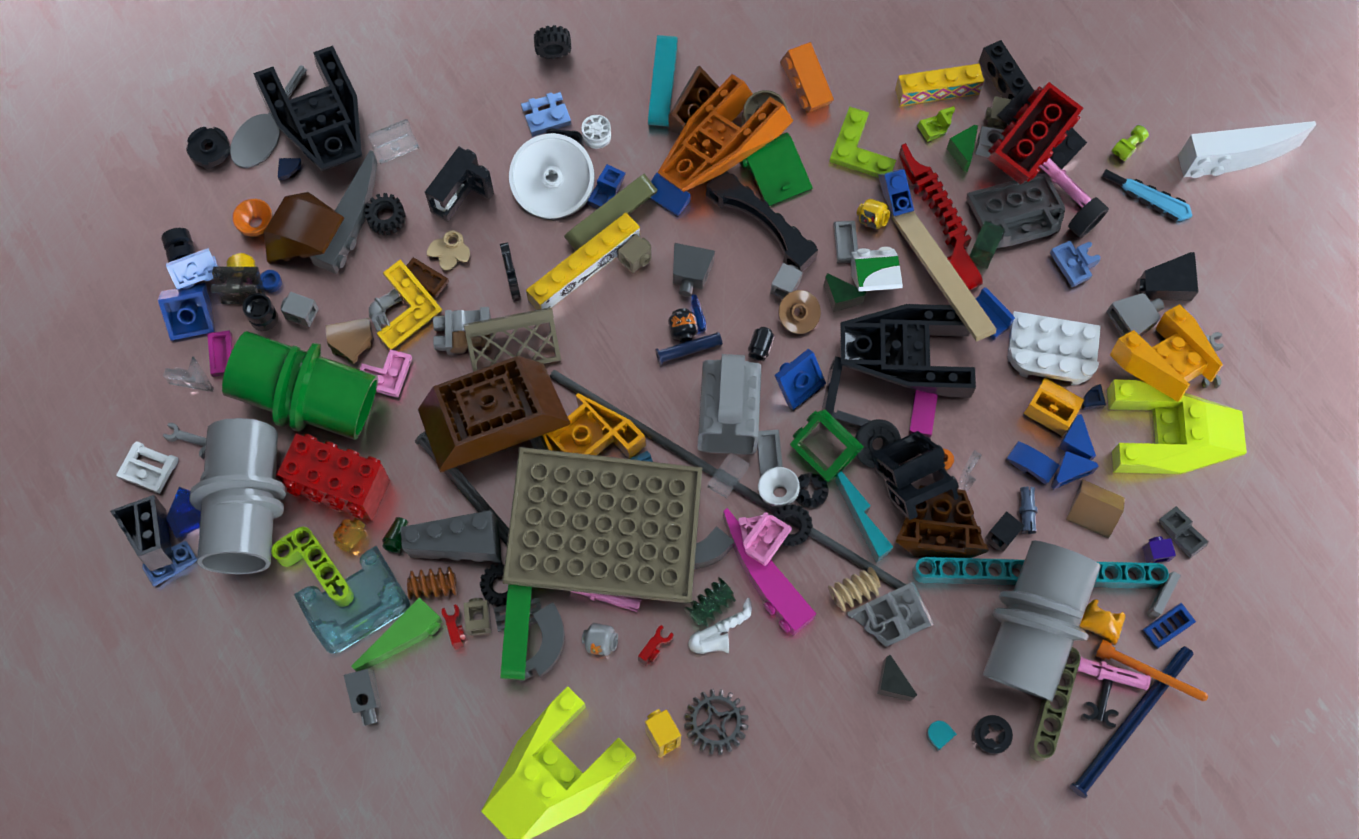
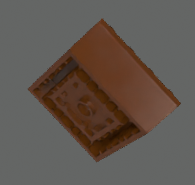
M521 356L507 359L433 386L418 408L440 473L571 425L544 364Z

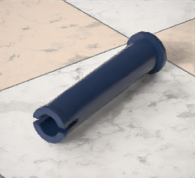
M716 332L661 350L657 348L655 352L661 366L663 362L721 346L723 343L720 333Z

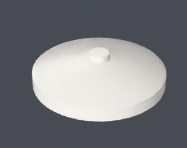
M555 133L542 134L525 142L514 155L509 170V183L515 199L527 212L543 219H561L576 213L588 201L595 181L594 167L587 151L574 139Z

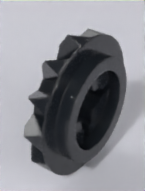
M812 472L801 474L798 477L800 489L795 500L807 508H815L822 505L828 497L829 488L827 481L820 474H813ZM810 482L813 484V488H817L812 494V498H810L809 491L804 489L808 488Z
M988 715L980 719L974 730L975 743L980 746L982 751L990 754L1004 752L1009 748L1013 739V732L1009 723L996 715ZM989 728H991L993 732H998L1000 730L1002 731L996 737L997 741H994L993 738L985 739L987 734L990 733Z

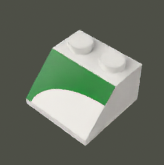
M881 247L879 250L862 248L858 249L857 252H851V277L858 291L902 288L899 257L894 249L891 247Z

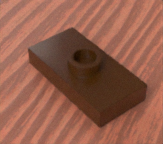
M414 257L406 265L427 292L435 298L438 297L449 282L447 277Z

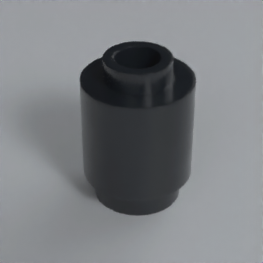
M760 327L754 330L748 347L749 357L757 361H764L769 356L775 338L771 329Z

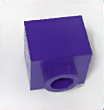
M1154 537L1149 539V542L1142 547L1146 563L1169 562L1176 556L1171 538Z

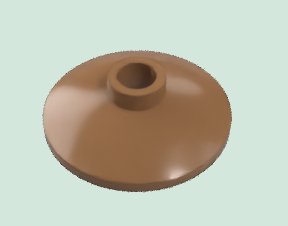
M795 290L788 293L782 299L778 314L781 324L788 331L804 334L814 329L818 324L821 308L813 294L804 290ZM796 308L800 310V314L798 316L794 314V310Z

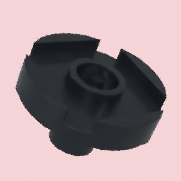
M200 127L188 137L186 151L190 159L205 169H211L219 165L230 155L229 139L220 128L213 127L207 129L206 127ZM206 144H208V145H212V144H213V146H212L211 149L205 150V149H206V148H205V145H206Z

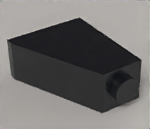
M1195 252L1187 253L1145 270L1141 277L1137 279V291L1140 294H1146L1149 300L1160 298L1161 300L1192 301L1199 292Z

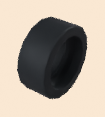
M1095 197L1074 216L1068 227L1078 237L1082 238L1103 219L1109 208L1100 199Z

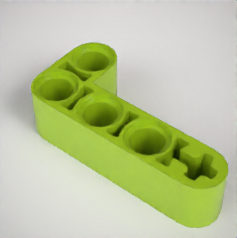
M298 527L272 546L271 553L282 566H292L304 558L337 606L345 607L353 601L354 594L352 589L309 528ZM309 537L306 543L300 544L302 538ZM289 550L286 556L280 557L283 551ZM321 554L319 560L312 561L315 555ZM328 572H333L331 578L324 579ZM337 586L342 590V596H339L335 588Z

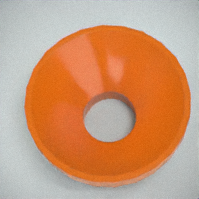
M248 199L241 202L235 208L233 223L242 234L246 236H259L264 233L273 217L272 210L263 200ZM259 218L262 222L258 227H251V220Z

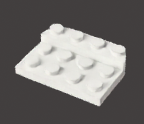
M1013 312L1012 315L1015 319L1010 329L1007 357L1008 362H1011L1012 366L1020 372V376L1027 378L1028 375L1059 379L1070 381L1071 385H1080V383L1089 380L1099 366L1097 359L1101 326Z

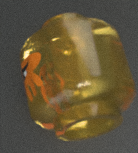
M354 518L353 521L344 519L333 533L334 544L346 553L358 551L368 537V533L364 529L366 525L357 518Z

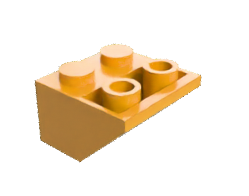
M1044 378L1023 414L1063 436L1079 412L1084 399L1053 381Z

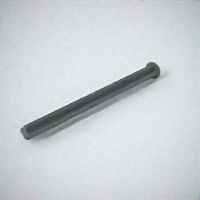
M424 431L415 439V443L420 444L436 462L427 434ZM454 467L443 471L478 512L489 510L493 512L498 519L500 538L507 545L509 528L459 469Z

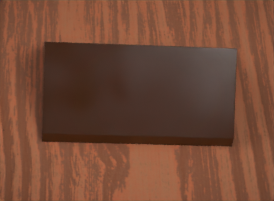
M697 66L669 114V131L678 135L682 132L689 118L719 88L701 66Z

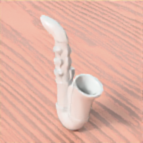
M750 598L746 599L742 612L719 621L704 630H698L691 635L688 641L690 650L697 654L713 651L729 653V637L727 632L729 628H734L737 624L740 625L751 616L752 605Z

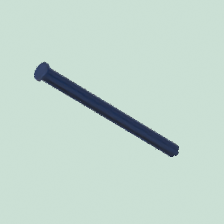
M1186 646L1182 647L1164 669L1163 673L1176 678L1194 655L1193 651ZM1158 680L1153 683L1078 781L1070 785V788L1077 795L1087 798V791L1147 716L1169 685Z

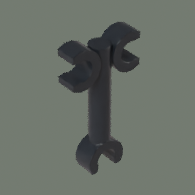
M508 242L501 243L500 248L512 299L521 298Z
M1103 679L1097 706L1092 702L1084 703V707L1090 708L1092 714H1082L1081 719L1085 721L1094 719V721L1101 722L1109 729L1116 727V724L1109 722L1108 716L1116 717L1119 715V712L1113 709L1106 711L1113 681Z

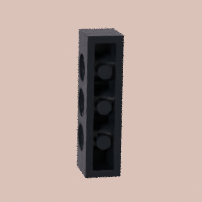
M1002 40L983 48L979 63L1002 98L1012 100L1026 84L1030 85Z

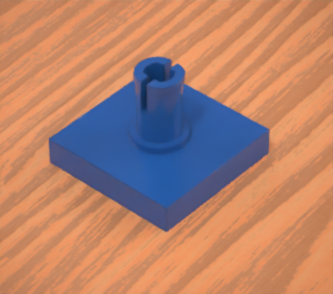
M807 349L792 362L782 364L779 372L775 374L788 407L793 410L826 384L815 354L810 349Z

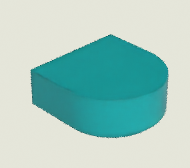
M935 721L927 729L928 740L938 751L957 735L944 721Z

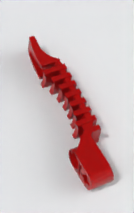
M902 144L899 158L912 185L916 184L913 192L916 195L925 191L921 197L922 200L927 201L932 198L928 206L930 209L938 206L934 213L936 217L943 215L939 223L941 226L946 224L945 229L942 231L944 235H948L945 243L947 246L950 244L953 246L952 255L947 257V259L969 290L983 284L982 276L965 250L972 238L969 234L966 235L968 229L965 225H962V218L957 216L958 211L956 207H952L953 202L951 198H947V191H943L942 182H938L939 176L936 172L933 173L931 167L917 162L907 144Z

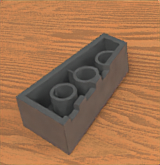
M491 510L401 527L402 549L411 558L469 559L479 562L486 560L502 563L498 519Z

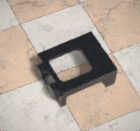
M944 467L932 473L934 483L921 489H916L912 484H909L898 490L891 483L885 481L889 499L909 520L918 517L915 505L939 494L947 492L954 500L958 499V482L954 476H950Z

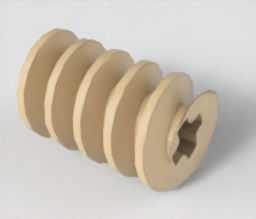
M868 567L867 572L862 570L859 572V576L853 574L851 580L844 578L842 584L837 581L834 584V588L828 585V589L835 604L844 612L846 611L845 603H848L850 607H854L853 600L856 599L861 604L863 595L870 600L871 591L876 596H879L878 588L881 585L874 569Z

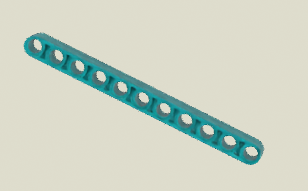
M923 557L915 564L912 575L920 583L1016 585L1018 577L1012 573V568H1016L1021 572L1025 560ZM1097 562L1101 565L1093 588L1156 589L1167 581L1169 572L1166 566L1160 563ZM919 566L927 567L930 573L927 575L922 574ZM942 567H949L953 574L946 575ZM965 568H973L976 573L975 576L967 574ZM995 568L999 575L992 576L988 569ZM1105 571L1111 572L1113 579L1107 578ZM1128 571L1136 575V580L1128 576ZM1151 572H1155L1159 576V581L1153 579Z

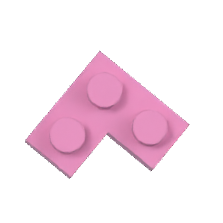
M390 349L383 369L361 364L360 370L378 376L376 392L398 398L411 364L412 356Z

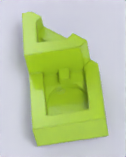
M954 106L940 110L936 116L919 121L917 127L927 142L946 134L951 125L952 115L955 111Z

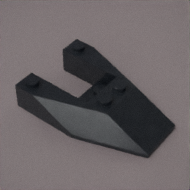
M333 46L313 52L316 67L326 87L291 100L288 99L274 67L253 73L258 90L277 127L321 171L362 157L357 95Z
M904 304L840 323V360L842 366L907 388L947 397L971 398L976 389L975 367L930 366V335L969 336L970 334L951 305Z

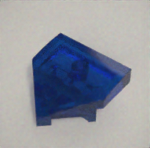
M182 487L178 488L166 517L176 539L200 528L201 511L195 509L189 501L191 491Z

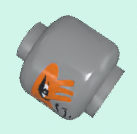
M593 623L589 626L588 630H584L582 643L585 644L588 653L608 656L611 651L616 650L618 633H615L612 626Z

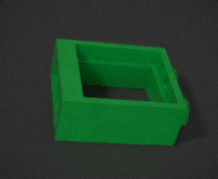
M826 410L814 411L807 418L809 423L794 433L792 436L794 440L790 445L825 480L830 482L836 479L837 474L848 466L864 446ZM819 422L847 447L829 468L803 443Z

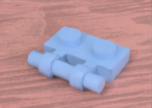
M552 92L547 93L545 97L528 99V102L521 103L523 112L527 110L532 111L531 114L525 115L532 137L546 133L548 129H559L572 125L565 103L556 105L557 101L563 100L561 92L555 94ZM549 104L550 108L538 110V107Z

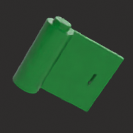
M788 132L781 134L740 162L743 168L751 169L762 198L769 206L813 189L795 144Z

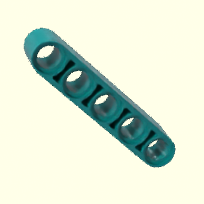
M657 35L648 125L669 127L678 37Z

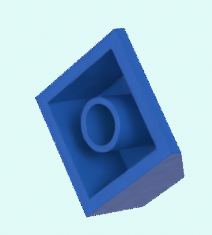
M205 283L196 284L188 289L181 288L177 290L175 288L161 291L158 303L170 341L215 332L212 305Z

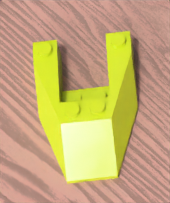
M1114 379L1107 388L1108 410L1153 411L1155 444L1119 443L1112 451L1113 473L1183 474L1247 453L1243 414L1240 410L1185 393L1181 400L1177 402L1149 384L1139 380Z
M568 686L549 704L517 741L481 810L507 839H531L584 812L636 759V754L618 737L582 773L552 742L586 708L585 703Z

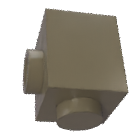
M994 97L991 107H987L985 119L988 120L987 127L1005 130L1007 125L996 115L1011 99Z
M635 234L618 250V260L634 273L641 266L644 267L650 262L651 244L647 239H641Z

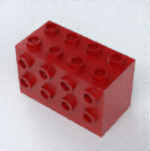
M1050 82L1043 88L1039 86L1028 98L1030 104H1025L1015 115L1014 118L1017 121H1012L1001 133L1004 138L1002 140L999 138L988 150L990 156L987 159L1019 184L1034 179L1040 171L1039 165H1043L1044 162L1048 161L1054 153L1052 151L1053 147L1056 148L1067 136L1066 130L1069 131L1071 127L1073 128L1081 118L1078 115L1084 109Z
M295 434L277 473L278 478L286 486L288 493L295 496H303L314 503H322L336 511H344L356 518H364L369 521H373L390 483V479L380 460L368 456V458L361 457L358 452L352 449L341 450L336 444L326 441L324 444L309 434H304V436Z

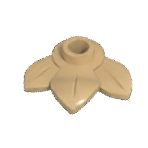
M452 230L446 232L443 238L436 239L429 245L427 256L439 257L441 268L444 271H448L454 268L458 261L467 263L470 257V250L464 244L463 236L459 232ZM452 240L457 241L455 244H450Z

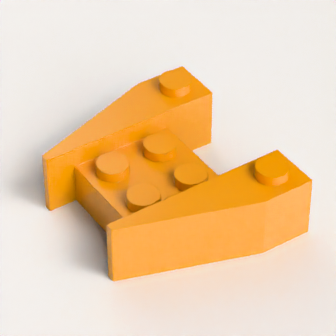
M1180 304L1166 311L1155 328L1165 338L1164 341L1151 347L1133 330L1118 338L1110 353V356L1125 371L1177 402L1181 400L1190 386L1189 381L1202 374L1208 381L1212 382L1223 366L1196 319Z
M579 393L576 394L579 407L567 416L571 425L542 435L548 450L596 456L612 442L628 459H631L646 446L645 435L631 420Z

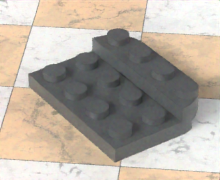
M1046 172L1037 174L1029 182L1025 181L1019 184L1014 180L969 192L966 197L982 228L981 236L994 249L1020 244L1060 231L1065 213L1064 203Z

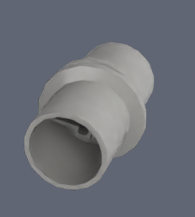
M234 418L216 421L208 426L204 472L200 482L191 488L189 500L195 509L201 511L197 564L201 568L222 574H252L264 571L271 564L273 519L283 515L284 504L280 500L284 499L287 488L282 482L275 480L278 432L273 426L254 419Z
M1032 541L1014 591H1003L999 595L1000 601L1007 608L994 609L992 614L1001 623L983 675L1014 689L1052 702L1074 640L1088 641L1089 634L1079 626L1101 565L1069 549L1042 541Z

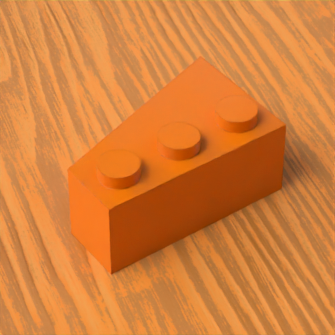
M809 42L788 50L780 63L799 97L801 107L807 113L830 105L834 98L812 43Z

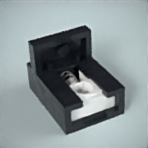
M458 146L425 191L430 212L449 222L471 190L489 200L494 194L490 172L487 168L478 164L477 156L470 149L465 150Z

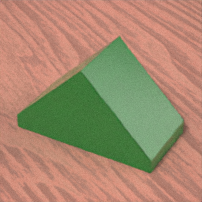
M973 125L951 137L946 148L965 172H968L971 164L978 125Z

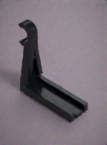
M835 356L830 366L822 410L830 413L843 427L859 430L865 423L871 420L839 410L836 413L834 412L842 371L840 357Z

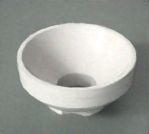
M771 468L759 479V494L763 501L772 507L789 505L794 502L799 494L800 483L798 477L788 468ZM778 487H783L787 490V493L783 497H776L773 494L774 490Z

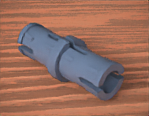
M1029 486L1021 487V507L1019 508V513L1022 514V524L1025 525L1022 533L1026 534L1028 531V534L1037 533L1036 514L1038 513V508L1035 506V488L1030 487L1029 490Z

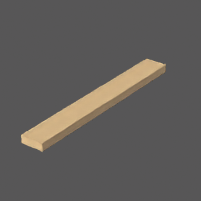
M912 211L897 216L892 215L891 219L975 341L977 342L996 334V327L916 213Z

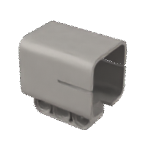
M722 354L721 360H705L703 362L698 450L709 453L742 455L754 454L756 452L759 435L761 364L745 361V355Z

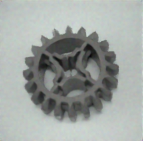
M710 689V697L708 698L705 692H701L702 701L694 697L693 702L696 707L690 704L687 706V709L693 714L687 713L684 715L686 720L691 721L684 724L685 729H692L687 733V737L696 736L692 741V745L695 746L701 742L700 751L702 752L706 746H709L710 755L713 754L714 748H718V754L722 755V747L724 746L728 752H731L732 747L730 743L732 742L734 746L738 747L740 742L736 737L744 739L746 736L740 730H748V725L741 723L748 720V715H740L746 710L745 706L737 708L736 706L740 703V699L737 698L733 702L730 701L733 693L729 692L727 698L723 697L724 690L722 689L719 691V696H715L714 689ZM712 704H722L731 711L718 712ZM705 707L708 719L697 727V715ZM712 714L717 720L723 719V721L720 722V729L719 727H717L716 724H710V722H712L713 719ZM735 717L736 728L727 737L724 725ZM713 731L721 740H710L701 733Z

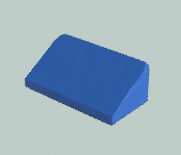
M656 173L651 182L658 191L650 199L676 216H679L691 202V195L687 191L682 192L660 174Z

